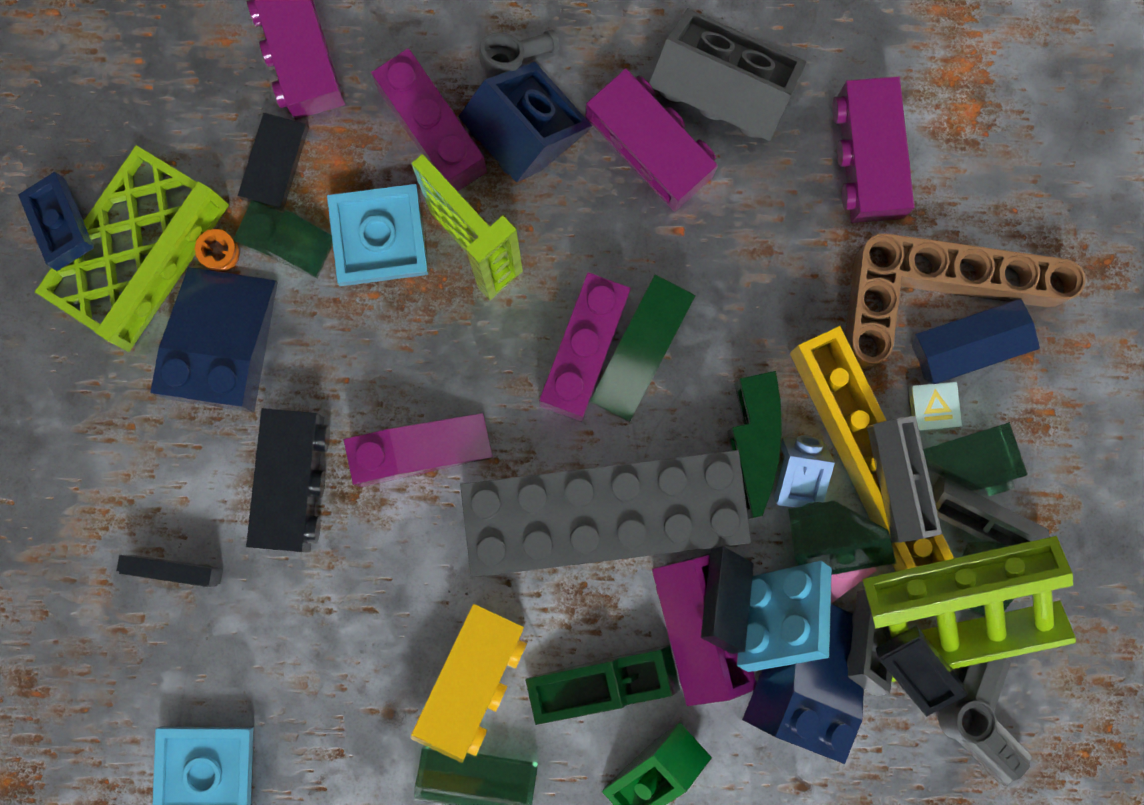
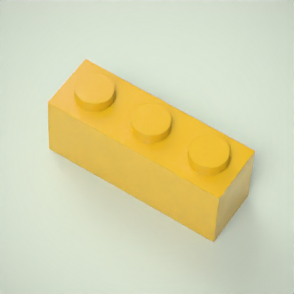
M473 604L411 733V739L463 763L467 753L476 756L488 731L480 726L487 708L496 712L508 687L500 683L507 665L516 669L527 643L519 640L524 627Z

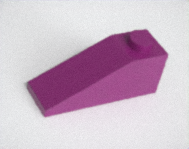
M483 413L391 428L343 439L352 483L361 488L493 458Z

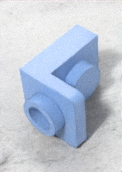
M800 435L797 439L783 437L781 449L785 457L774 494L777 505L821 511L835 464L827 445L818 438L808 435Z

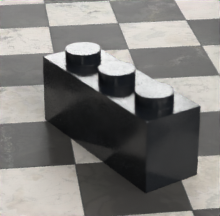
M261 408L246 547L311 552V543H318L321 520L320 516H314L316 497L322 498L325 489V471L319 470L321 452L328 451L330 442V426L324 425L325 417L320 414Z

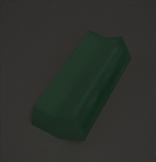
M424 745L421 750L415 782L414 800L442 805H532L538 763L477 753L476 756L467 753L463 763Z

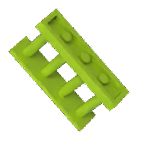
M1057 536L862 579L875 629L889 626L891 639L909 630L908 621L936 616L938 627L921 631L951 669L1076 643L1075 634L1061 600L1053 602L1052 590L1073 586V573ZM1032 595L1033 606L1004 612L1003 601ZM984 605L985 617L962 622L956 621L955 611Z

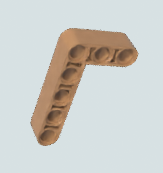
M877 234L861 247L854 259L845 337L861 369H869L884 361L892 352L901 287L1005 302L1022 299L1026 305L1048 308L1056 307L1078 296L1083 291L1086 283L1085 273L1076 262L1068 259L893 234ZM871 249L880 250L886 255L888 259L887 267L881 268L872 263L869 255ZM915 256H923L930 261L932 265L931 274L922 273L917 269L914 260ZM961 262H967L974 267L976 271L975 280L966 279L960 271ZM1006 268L1017 272L1020 277L1019 287H1015L1007 281L1005 277ZM1051 274L1058 276L1064 284L1063 293L1053 289L1050 283ZM871 292L880 297L883 304L881 312H874L867 308L864 303L865 293ZM860 336H868L875 341L877 345L875 357L866 356L861 352L858 343Z

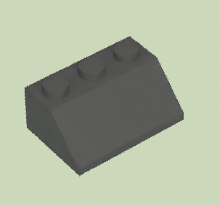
M687 8L667 37L649 84L652 88L658 90L662 97L670 101H682L698 108L699 112L707 118L713 120L722 119L737 126L742 133L749 137H762L770 141L793 94L806 61Z

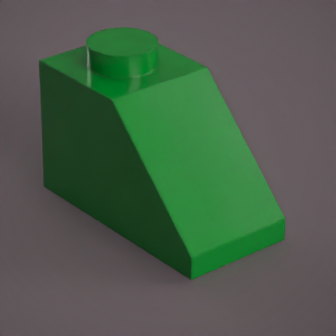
M678 723L655 739L611 780L601 792L613 805H667L688 791L712 757L681 723Z

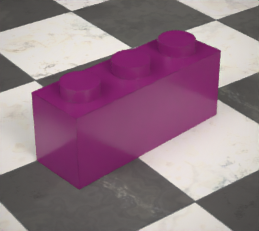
M247 0L248 9L255 27L262 25L266 39L259 41L265 63L268 68L274 66L277 73L278 81L272 82V88L279 107H287L293 118L298 120L344 106L345 101L314 1Z
M409 48L371 72L379 93L421 154L431 162L457 192L487 173L484 156Z
M625 68L586 103L585 118L665 203L676 212L714 177L718 167L715 162L716 156L704 141L700 139L695 141L684 130L686 125L675 110L670 107L665 110L654 98L656 95L654 89L642 76L638 75L635 78Z
M900 76L847 80L838 96L833 98L832 105L835 124L841 123L842 140H838L837 144L838 164L840 167H845L847 183L842 185L844 210H850L851 223L904 219L915 206Z
M589 272L587 273L539 400L540 407L580 422L583 421L628 301L630 287Z
M710 554L652 569L656 591L667 627L668 638L673 650L687 706L730 701L754 691L757 684L754 671L747 672L737 666L738 653L731 654L701 638Z

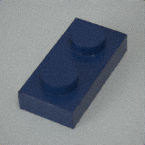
M57 172L51 173L18 194L47 266L58 271L94 248L67 181Z

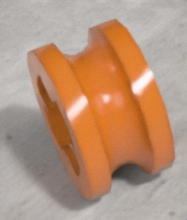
M207 230L196 240L194 248L196 257L201 264L211 271L227 272L235 267L239 261V245L230 234L223 230ZM215 241H218L223 246H228V251H222L225 257L220 261H217L213 256H207V251H213L210 245Z

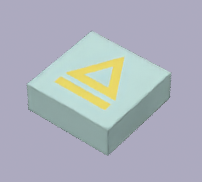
M957 382L915 385L908 388L911 416H916L919 432L962 427Z

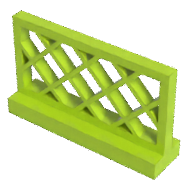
M136 145L83 221L91 240L101 237L104 256L84 261V255L58 271L51 268L35 290V293L95 331L96 334L108 342L130 352L196 255L194 249L196 240L202 233L216 226L229 204L211 188L199 181L196 182ZM144 161L152 166L155 182L135 187L133 176ZM163 173L170 178L164 180ZM179 186H185L192 190L181 206L168 209L166 190ZM156 193L159 211L139 217L136 198ZM127 201L129 219L109 224L108 212L115 203ZM161 222L162 234L157 242L143 246L141 227ZM131 229L134 249L114 254L111 234ZM135 259L137 271L131 280L118 283L115 264ZM105 266L108 286L88 291L86 271ZM76 274L78 294L60 298L53 293L63 277ZM110 296L111 309L100 324L92 319L90 300ZM80 303V310L73 305Z
M421 154L411 165L429 211L465 250L479 290L491 300L523 272L517 230L503 215L489 226L431 162Z

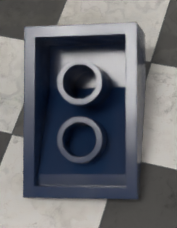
M188 267L158 348L150 393L167 400L254 413L278 282L271 279Z
M831 604L829 658L762 670L742 720L778 739L845 764L863 720L864 688L848 677L847 658L851 650L853 614Z

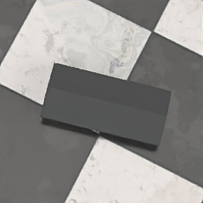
M916 416L896 418L868 426L867 431L892 543L941 535L942 531Z
M947 478L937 479L932 489L938 518L998 548L1021 544V542L993 529L992 526L995 523L1027 539L1028 542L1050 537L1049 529ZM948 499L980 515L981 518L978 521L944 504V501Z

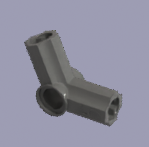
M1006 658L962 667L958 678L964 684L968 696L939 710L938 714L939 726L944 734L956 739L1003 786H1008L1011 782L1020 779L1030 768L1029 764L1032 758L1020 743L997 721L994 712L1011 664ZM969 709L973 719L970 728L965 731L962 726V717Z

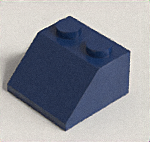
M536 62L521 66L517 70H510L485 79L458 116L470 130L471 135L483 144L499 162L501 169L510 175L516 183L542 171L592 127L591 123Z

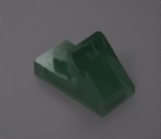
M251 200L233 239L235 243L317 279L333 246L332 235L288 210H284L281 213Z

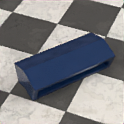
M1022 299L917 333L912 344V348L921 366L923 378L932 384H937L1040 349L1034 321Z

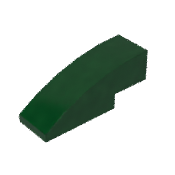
M654 275L590 400L591 403L630 423L696 295Z
M776 371L740 378L734 384L744 425L732 427L727 431L731 451L739 450L748 519L763 516L773 489L779 463L782 420L781 399Z
M670 645L589 662L525 679L535 725L621 709L630 704L671 697L681 690Z

